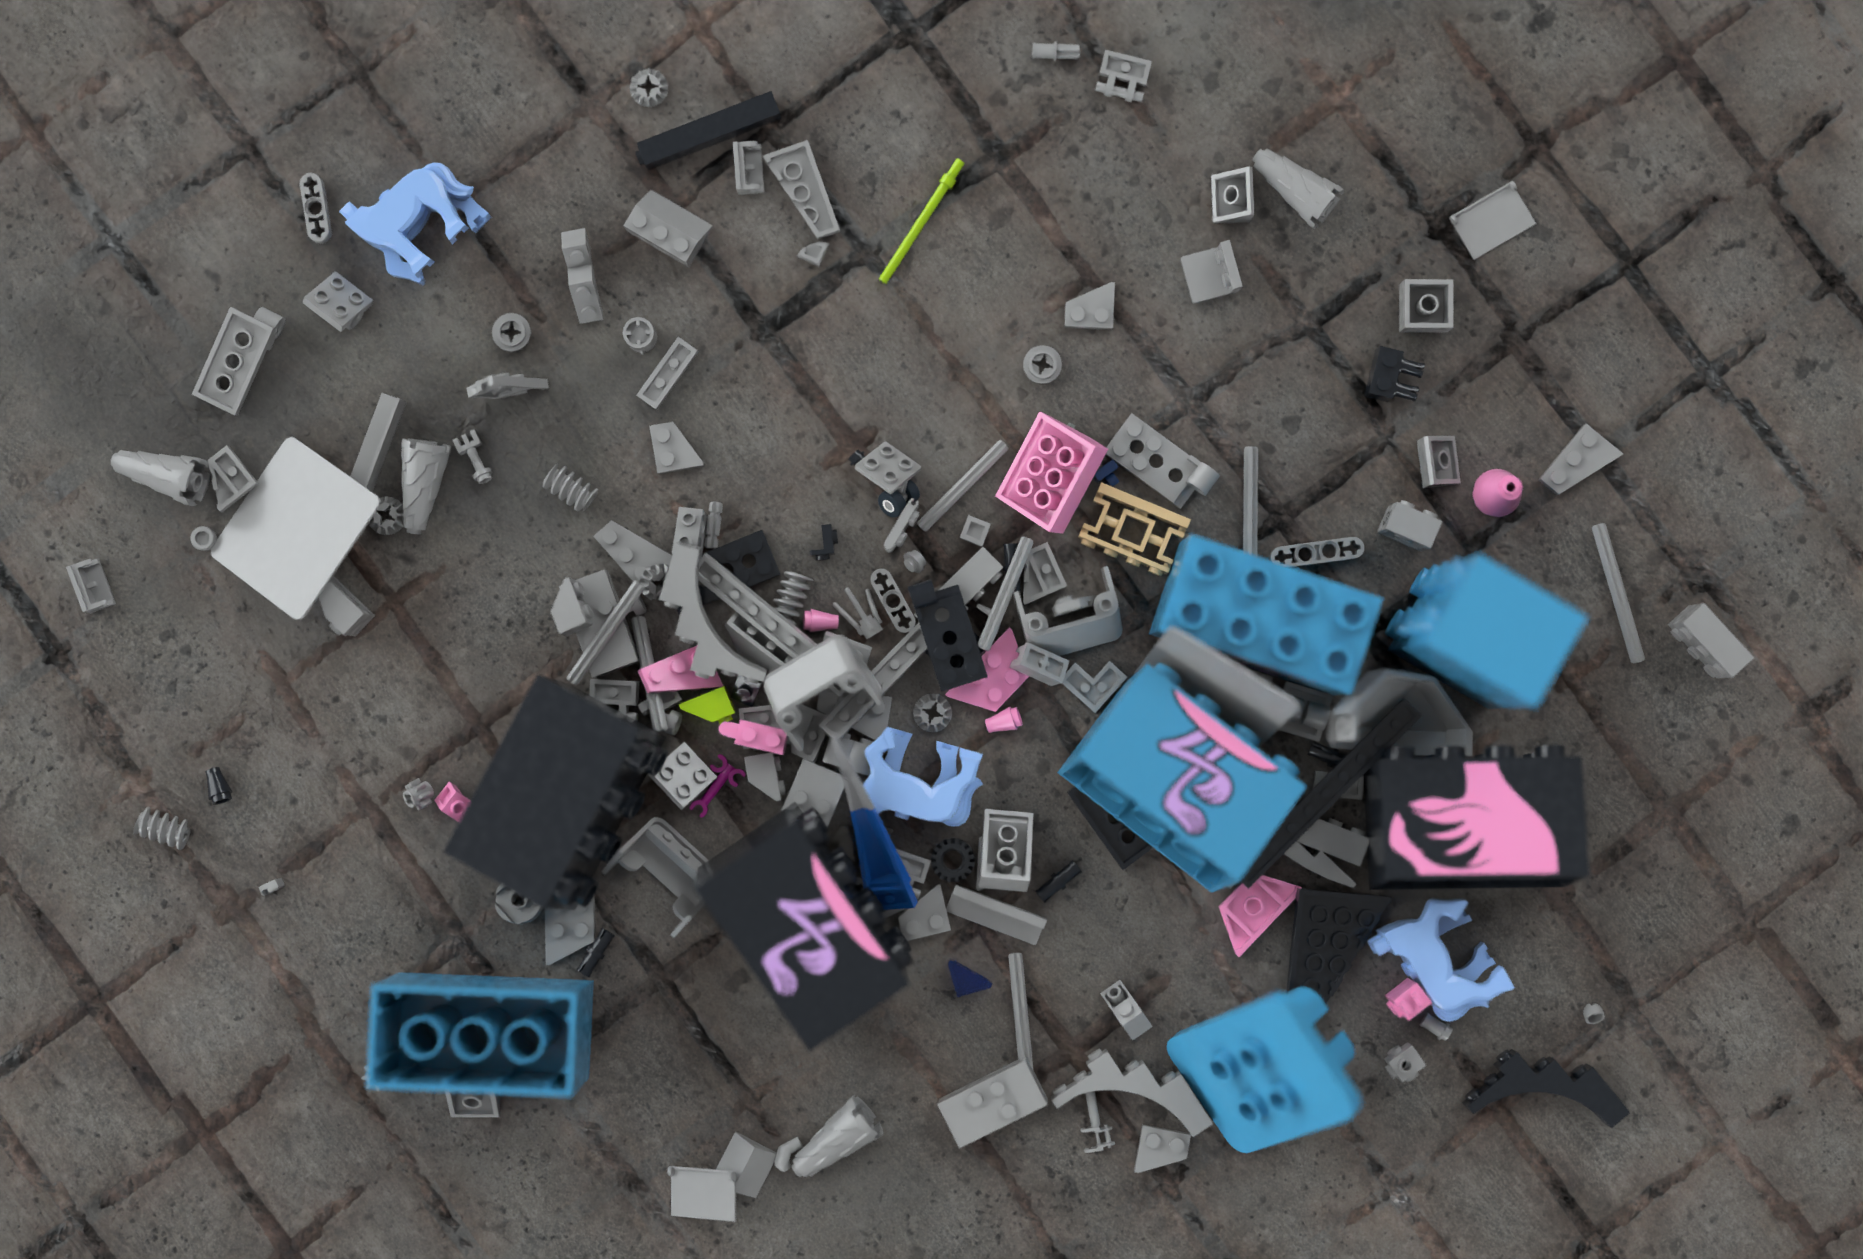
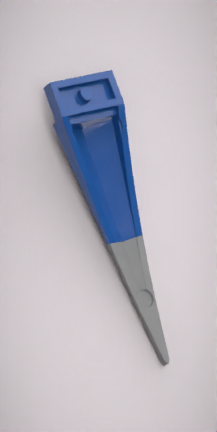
M835 733L832 737V742L851 812L863 889L869 886L879 899L884 910L915 908L918 901L910 884L912 879L838 735Z

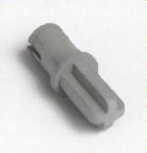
M1054 41V44L1033 43L1032 59L1048 58L1056 61V59H1078L1080 56V46L1078 44H1057V41Z

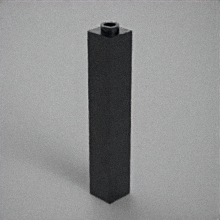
M772 91L637 142L639 150L635 151L640 165L645 164L647 170H651L782 119Z

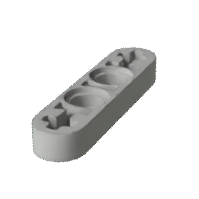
M1347 537L1280 546L1271 551L1269 560L1280 564L1279 560H1275V556L1279 554V551H1282L1283 555L1292 554L1290 549H1294L1293 557L1296 563H1292V558L1284 560L1282 565L1288 567L1351 560L1363 554L1364 544L1357 537ZM1350 541H1353L1354 545H1358L1359 549L1355 551V555H1352L1351 551H1343V557H1340L1339 542L1342 543L1341 547L1349 546ZM1327 544L1335 548V555L1332 558H1326L1322 553L1323 547ZM1301 548H1308L1311 551L1310 560L1302 561L1299 558L1298 552Z

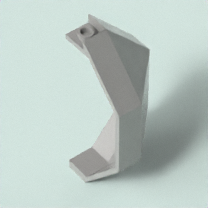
M1389 669L1368 671L1354 686L1352 694L1346 695L1329 715L1330 747L1352 750L1405 698L1422 717L1391 747H1414L1415 755L1427 756L1435 754V748L1463 746L1465 747V756H1472L1473 731L1440 683L1432 676Z

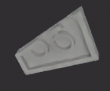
M1584 424L1539 478V481L1556 495H1559L1617 459L1623 453L1588 424Z
M1072 595L1057 599L1056 605L1051 608L1054 618L1094 606V600L1097 595L1073 599Z
M830 688L819 692L817 710L829 715L850 692L845 691L839 697ZM882 696V704L878 706L875 703L852 728L876 740L888 727L892 697Z

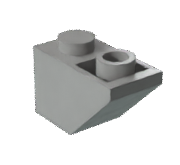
M569 577L564 579L551 609L559 634L569 636L593 625L591 621L593 617L592 610L588 604L584 603L582 597L584 595L583 587L579 581L576 582V580Z
M775 753L744 757L748 782L775 801L783 800L782 795L786 794L784 780L779 781L778 771H782L780 757H775Z
M1121 980L1100 993L1132 1040L1153 1027Z

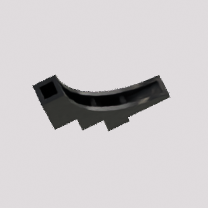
M1513 1049L1510 1051L1505 1050L1497 1056V1061L1493 1065L1499 1072L1497 1074H1490L1484 1080L1485 1084L1479 1089L1474 1088L1465 1096L1466 1100L1462 1102L1474 1114L1489 1103L1506 1096L1525 1092H1546L1565 1096L1581 1103L1610 1128H1613L1630 1114V1111L1591 1065L1586 1063L1585 1065L1577 1066L1571 1072L1572 1076L1569 1077L1554 1058L1548 1056L1547 1058L1539 1059L1534 1064L1535 1068L1532 1070L1521 1055Z

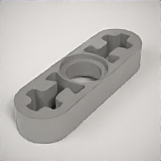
M307 173L300 180L307 233L314 242L323 244L328 242L332 235L323 180L318 175ZM313 179V181L318 183V185L314 186V193L317 196L320 195V197L313 196L312 190L307 187L310 184V180ZM314 202H319L322 205V210L317 215L310 213V206ZM311 220H319L320 227L325 230V232L321 233L320 238L314 234V232L318 231L317 223L315 221L311 222Z
M886 569L875 570L871 575V584L895 628L901 633H909L916 624L914 615L890 572ZM879 573L882 576H888L886 580L888 588L891 585L895 588L894 590L887 591L883 596L880 594V591H884L883 586L875 584V581L878 579L876 575ZM890 594L899 596L900 604L898 607L890 608L886 604V598ZM903 606L906 608V611H902L904 617H910L912 620L909 622L910 627L907 629L904 626H898V623L901 621L898 614L895 617L891 614L892 612L899 611Z

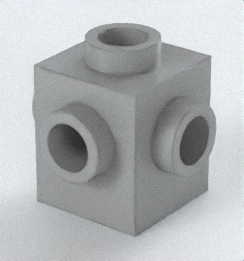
M1408 1042L1401 1047L1399 1045L1393 1047L1387 1052L1388 1056L1384 1058L1388 1064L1385 1067L1386 1071L1392 1079L1397 1077L1401 1082L1405 1080L1407 1082L1412 1081L1419 1075L1418 1071L1426 1066L1413 1045Z

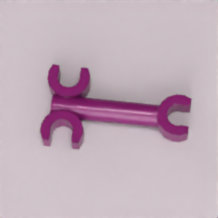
M719 754L717 756L723 761L722 767L717 768L713 764L710 765L711 770L721 773L702 798L692 802L689 809L691 810L696 805L703 807V812L700 814L701 818L706 816L708 804L727 779H729L732 786L738 787L739 784L733 779L736 773L741 774L743 777L747 775L744 770L736 769L729 764L724 755Z

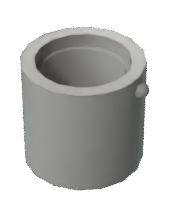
M632 318L623 327L624 340L634 351L644 354V352L651 350L657 342L656 330L645 318Z

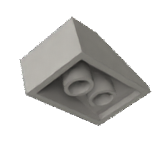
M334 576L331 577L318 596L325 617L331 622L329 627L338 635L356 636L375 617Z
M985 809L978 888L1027 892L1031 873L1033 813Z

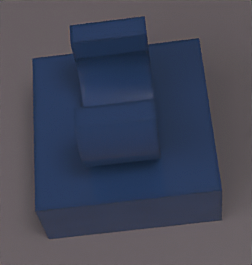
M1111 460L1097 470L1093 478L1097 483L1104 479L1107 485L1114 487L1120 482L1113 473L1118 469V465L1114 460Z

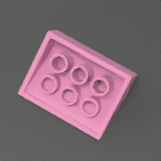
M1039 412L995 497L1047 531L1063 534L1108 448L1049 415Z

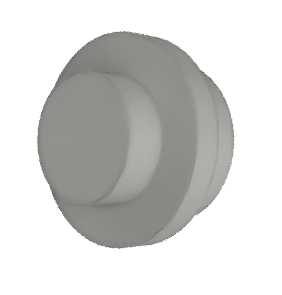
M913 550L904 554V565L909 571L916 573L923 571L926 561L921 553Z

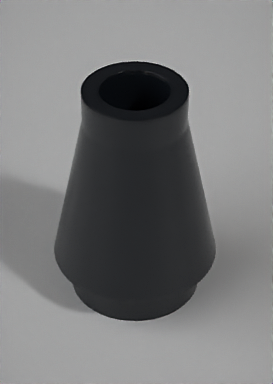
M220 767L206 770L208 799L212 800L213 805L230 801L233 791L221 773Z

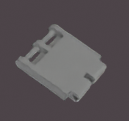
M914 498L909 500L884 542L885 550L888 553H892L896 546L901 548L908 536L905 533L909 525L913 527L920 515V512L917 511L919 502L916 501V504L912 505L914 504Z

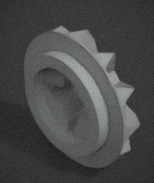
M650 68L639 70L632 77L629 86L632 98L644 107L659 105L664 101L668 93L666 78L658 70ZM648 79H650L653 86H656L651 89L649 97L646 90L641 88L647 84Z
M507 313L495 321L492 328V336L494 342L502 350L509 352L522 350L529 343L531 335L530 326L521 315ZM513 323L514 329L521 333L514 335V339L511 342L510 336L502 332L510 331Z
M1040 345L1028 351L1024 358L1023 368L1028 379L1037 384H1048L1060 374L1062 361L1055 349ZM1045 355L1046 364L1053 368H1044L1043 372L1039 374V366L1032 362H1040Z
M385 496L379 498L380 506L369 521V526L382 535L395 534L403 527V504L392 497ZM388 509H390L389 514L392 516V518L395 519V521L386 519L383 522V517L380 515V513H378V511L386 512Z
M662 563L654 564L642 573L639 582L645 586L642 594L648 599H660L663 585H658L656 588L652 580H662L665 582L669 568L668 565Z
M927 694L916 702L913 715L915 722L921 729L928 732H938L949 724L952 717V709L948 700L943 696ZM936 702V711L943 715V717H934L931 723H928L929 715L922 711V709H931Z

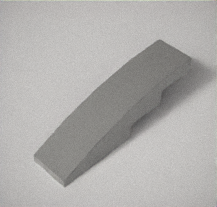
M1296 841L1284 853L1285 856L1297 864L1324 878L1352 888L1356 885L1350 877L1320 850H1316L1311 855Z

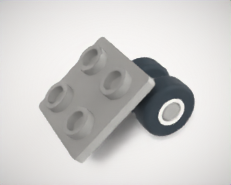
M883 442L855 465V470L885 490L879 495L878 503L881 510L889 517H899L906 506V502L908 503L911 498H914L915 503L919 499V489L910 479L920 472L921 466L889 443Z

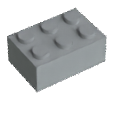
M1705 603L1687 606L1668 624L1672 629L1670 632L1673 637L1687 645L1688 653L1694 659H1699L1705 665L1703 668L1706 673L1713 678H1732L1754 658Z

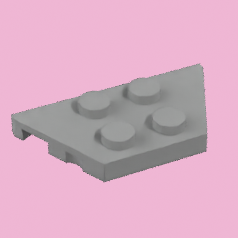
M509 373L490 375L476 381L475 384L467 387V394L469 398L500 399L525 394L529 389H548L549 385L547 379L524 377V374L510 376Z
M595 895L586 907L577 905L575 910L545 909L546 965H551L594 942Z

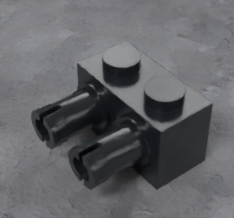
M1384 346L1378 347L1374 353L1364 397L1388 402L1396 396L1415 402L1419 386L1400 383L1398 375L1403 373L1421 378L1425 363L1404 359V351Z

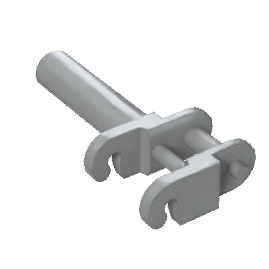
M1095 1091L1087 1092L1085 1094L1091 1126L1081 1128V1132L1094 1131L1096 1134V1146L1091 1147V1149H1084L1085 1153L1103 1151V1147L1106 1146L1111 1148V1145H1114L1115 1142L1111 1141L1109 1130H1112L1111 1126L1108 1127L1106 1124L1102 1128L1099 1127L1100 1118ZM1099 1132L1105 1133L1106 1142L1101 1143Z

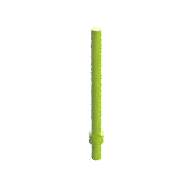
M957 158L947 174H943L939 180L940 185L879 277V280L884 284L888 283L947 190L951 189L955 184V178L965 164Z

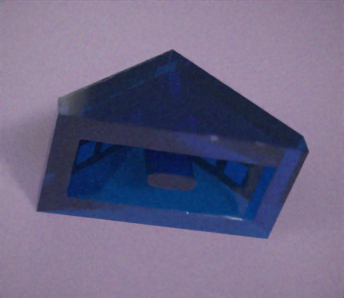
M949 958L948 967L957 998L991 988L993 984L991 980Z

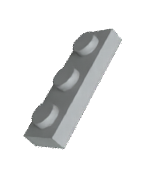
M677 337L636 396L658 410L698 354V350Z

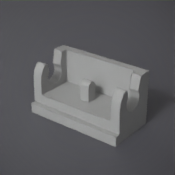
M757 141L733 142L736 190L738 195L764 193L761 144H757Z
M87 559L66 567L82 612L93 613L116 604L99 559Z
M1026 642L1025 645L1020 646L1016 650L1019 656L1011 662L1010 668L1050 686L1063 682L1069 660L1029 642Z

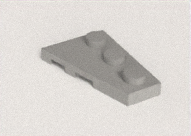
M612 520L594 535V538L632 581L639 582L642 573L651 565L662 563L669 566L672 555Z

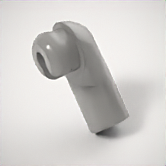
M798 1136L780 1145L777 1149L774 1163L776 1168L782 1172L789 1170L791 1166V1153L803 1148Z

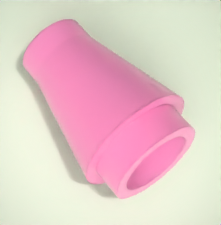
M814 609L804 611L803 630H809V633L838 629V615Z
M1008 707L998 714L985 719L989 733L1017 730L1019 726L1023 725L1017 707Z

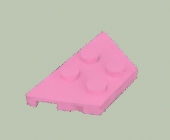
M1010 627L991 646L990 650L981 656L988 677L952 688L945 694L947 697L996 712L1029 676L1010 668L1011 662L1019 656V653L1016 652L1018 645Z
M1262 875L1249 889L1241 882L1218 906L1234 952L1238 957L1296 898L1297 888L1302 887Z

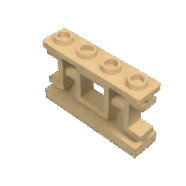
M1101 482L1093 502L1104 507L1095 527L1086 523L1083 524L1078 536L1079 539H1082L1081 544L1093 549L1095 546H1099L1104 549L1103 553L1117 558L1118 555L1127 558L1126 562L1133 566L1139 567L1140 564L1149 567L1148 572L1157 576H1162L1163 573L1168 574L1174 560L1163 556L1170 536L1174 535L1182 539L1191 519ZM1106 497L1134 510L1130 511L1124 508L1118 520L1106 515L1111 502L1102 498ZM1149 515L1176 526L1178 530L1168 527L1164 538L1152 534L1151 532L1156 521L1147 518V516ZM1126 516L1148 525L1140 546L1118 537ZM1102 523L1115 528L1110 541L1118 543L1119 546L1117 547L1088 535V531L1097 535ZM1147 542L1160 547L1155 559L1164 562V564H1158L1132 552L1135 550L1143 553Z

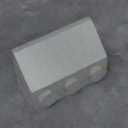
M650 190L635 205L624 227L630 234L685 266L690 267L712 230L713 225Z

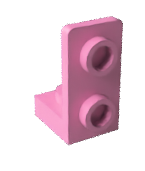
M449 781L434 801L442 812L459 822L470 799L462 795L458 787Z

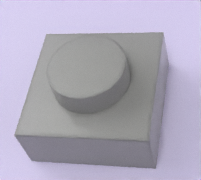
M968 515L960 539L982 547L991 524Z

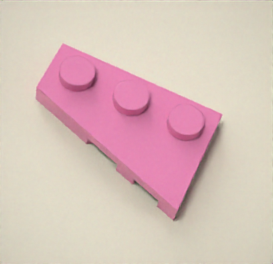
M697 646L638 670L647 693L707 688L717 689L722 687L723 684L717 671L714 677L709 676V679L696 676L695 671L690 670Z

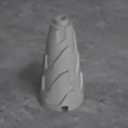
M1268 148L1264 151L1260 149L1252 159L1255 162L1254 168L1266 178V181L1281 194L1284 200L1313 229L1318 227L1315 221L1319 220L1322 223L1339 202L1340 198L1336 196V193L1338 192L1341 195L1344 193V189L1324 177H1320L1310 170L1302 168L1287 157H1282Z
M402 438L403 527L407 528V533L421 534L422 530H426L429 515L439 492L442 477L451 453V446L447 444L439 446L437 442Z
M124 450L114 453L111 458V466L115 472L127 476L132 481L148 486L157 492L173 497V500L184 505L196 506L197 504L194 501H202L209 486L210 473L205 472V467L209 468V464L201 458Z
M855 1095L850 1097L847 1103L795 1155L796 1158L793 1159L792 1169L798 1177H811L820 1170L834 1164L843 1157L851 1155L883 1135L880 1122L874 1126L873 1119L876 1116L858 1096L855 1098Z

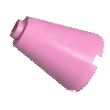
M1492 469L1486 471L1477 478L1474 485L1473 500L1475 505L1486 515L1493 517L1506 516L1513 512L1520 503L1522 483L1516 476L1506 470Z

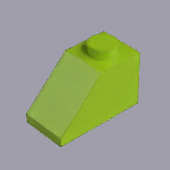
M726 686L679 704L680 709L710 722L718 721L719 724H722L724 721L729 722L733 720L731 715L736 714Z

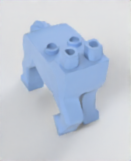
M434 162L422 169L413 170L404 176L391 190H385L375 205L370 207L361 206L358 209L349 201L339 211L347 219L345 223L353 232L374 248L383 251L386 270L394 277L414 281L421 285L425 284L422 269L426 265L430 267L434 261L422 253L411 240L420 233L428 221L431 212H437L442 216L446 227L445 234L452 245L458 240L455 236L460 231L465 233L470 227L476 233L491 218L490 214L470 196L474 189L473 186L461 184L456 180L448 167L442 163ZM457 210L465 213L469 227L462 222Z
M887 727L865 749V756L871 773L863 783V786L877 813L892 810L895 811L894 816L908 820L909 816H913L927 821L942 822L952 827L965 823L970 815L971 797L975 790L983 785L981 780L976 777L983 754L960 748L959 757L962 768L961 772L956 776V756L959 747L936 741V750L941 758V772L937 781L931 787L918 777L900 772L903 756L912 734ZM888 750L886 758L884 760L882 757L883 753Z
M1431 898L1426 902L1418 919H1402L1376 929L1377 935L1368 939L1367 942L1374 954L1377 953L1378 956L1387 952L1400 955L1404 962L1401 964V967L1406 976H1410L1425 992L1432 1002L1435 1014L1441 1020L1450 1022L1458 1020L1470 1008L1476 1006L1488 1008L1491 999L1503 992L1514 989V986L1504 968L1499 965L1492 971L1486 981L1483 983L1474 982L1487 968L1496 964L1494 959L1488 955L1486 951L1488 948L1484 942H1480L1474 948L1473 956L1466 965L1459 969H1452L1449 953L1439 936L1455 927L1472 921L1469 914L1467 915L1464 911L1468 902L1462 898Z

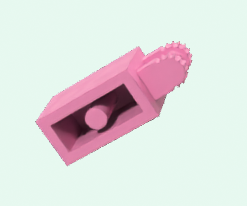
M740 720L739 724L725 721L719 724V733L726 737L735 738L734 744L784 755L788 736L783 729L746 720Z
M1406 978L1385 995L1388 999L1386 1005L1390 1011L1399 1018L1404 1017L1408 1021L1432 1003L1418 983L1409 978Z

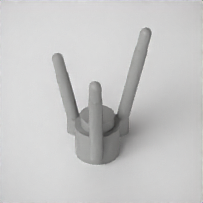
M845 588L847 595L862 618L859 624L836 602L833 603V607L857 630L860 636L864 635L868 639L883 630L880 625L882 620L878 615L869 589H866L865 593L873 617L871 614L866 616L851 590Z

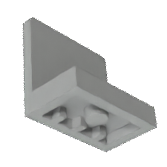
M1230 240L1220 242L1216 248L1186 255L1180 259L1191 300L1194 304L1239 292L1243 287Z

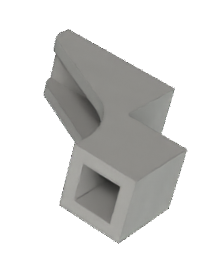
M582 228L561 232L562 251L568 268V285L579 323L603 320L586 230Z

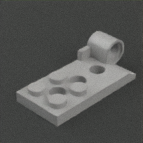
M230 307L192 395L230 414L239 415L266 351L271 350L275 339L278 338L284 328L285 318L264 307L259 308L254 317ZM241 333H246L249 336V343L246 346H242L239 343L238 339ZM233 354L239 358V365L236 368H232L229 364V358ZM223 376L227 377L230 381V386L226 390H223L219 385V381Z
M1132 413L1106 447L1108 448L1106 456L1114 460L1178 509L1182 508L1194 490L1206 496L1220 477L1210 466L1200 462L1192 455H1188ZM1132 441H1140L1142 443L1143 451L1141 453L1135 454L1130 450V443ZM1152 455H1159L1163 461L1162 466L1159 468L1152 467L1149 463V458ZM1178 469L1182 474V479L1179 482H1172L1169 479L1170 470Z

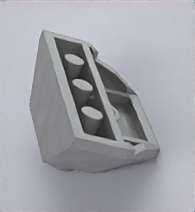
M735 612L726 622L725 627L737 652L750 662L768 669L767 675L793 659L738 612Z

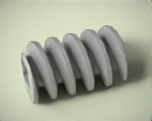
M557 463L544 479L543 487L545 489L551 487L553 495L559 493L558 498L560 500L567 498L566 504L569 506L575 504L574 510L577 512L582 509L585 511L596 497L598 489L596 488L589 492L590 483L582 487L583 478L580 477L574 481L575 473L572 471L566 475L567 467L564 466L559 470L557 469Z
M785 571L783 574L789 580L780 581V584L785 589H778L776 591L781 596V599H773V602L778 606L773 608L792 624L796 625L797 623L791 619L792 617H800L795 608L804 607L798 600L807 599L802 590H810L811 587L806 581L814 580L796 572Z
M147 807L139 815L133 834L139 833L143 838L148 836L152 841L158 839L160 844L167 842L169 847L176 845L178 850H182L190 836V828L187 827L188 820L184 819L181 824H178V816H175L172 821H169V813H165L162 818H159L160 810H156L153 815H150L151 808Z

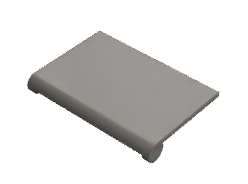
M1513 181L1450 216L1453 226L1473 260L1536 224L1516 190L1517 186Z
M678 1166L668 1167L667 1174L671 1176V1216L736 1221V1173L734 1171Z

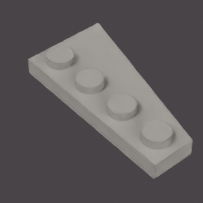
M808 140L763 155V159L817 240L840 232Z

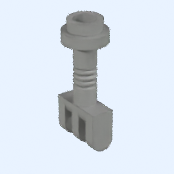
M473 429L470 433L474 440L470 441L465 433L461 435L465 443L464 445H461L458 438L453 439V442L460 455L468 454L476 471L473 474L474 480L478 481L479 484H484L492 479V471L489 467H484L476 448L483 444L476 430Z

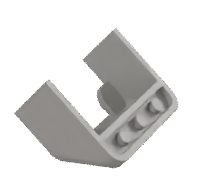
M1108 566L1101 569L1107 592L1099 594L1094 600L1096 615L1049 628L1046 617L1039 612L1025 614L1019 591L1014 592L1013 598L1025 641L1053 654L1062 656L1117 640L1122 634L1123 627L1118 600Z
M834 635L770 672L764 679V690L777 722L799 752L803 750L804 732L799 726L802 714L797 705L834 683L838 682L843 690L850 693L857 692L865 687L878 706L882 704L881 685L850 641L843 635Z
M652 818L602 870V873L606 875L617 863L629 871H637L644 866L675 894L678 899L673 904V911L682 922L670 934L673 938L705 905L695 892L694 885L698 867L709 860L661 818Z

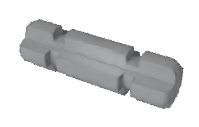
M713 501L709 503L710 515H708L707 537H705L704 546L708 549L718 547L719 539H717V536H719L721 525L720 513H722L723 504Z

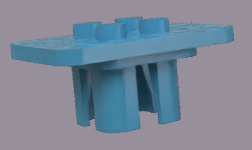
M1298 987L1291 990L1288 994L1282 992L1271 993L1183 1029L1167 1042V1052L1171 1060L1227 1142L1239 1152L1250 1153L1346 1122L1361 1109V1097L1342 1070L1354 1058V1047L1344 1031L1338 1032L1327 1044L1323 1042L1312 1025L1329 1009L1321 997L1307 987Z

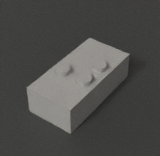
M605 569L576 580L583 587L584 595L582 597L584 603L590 606L593 613L591 618L593 625L576 632L583 653L619 603L609 571ZM626 618L623 619L589 668L592 678H598L640 662Z
M803 759L782 810L794 802L797 803L802 812L813 806L828 827L845 788L842 774Z
M1025 1056L939 1098L937 1105L959 1148L1046 1106L1048 1098Z

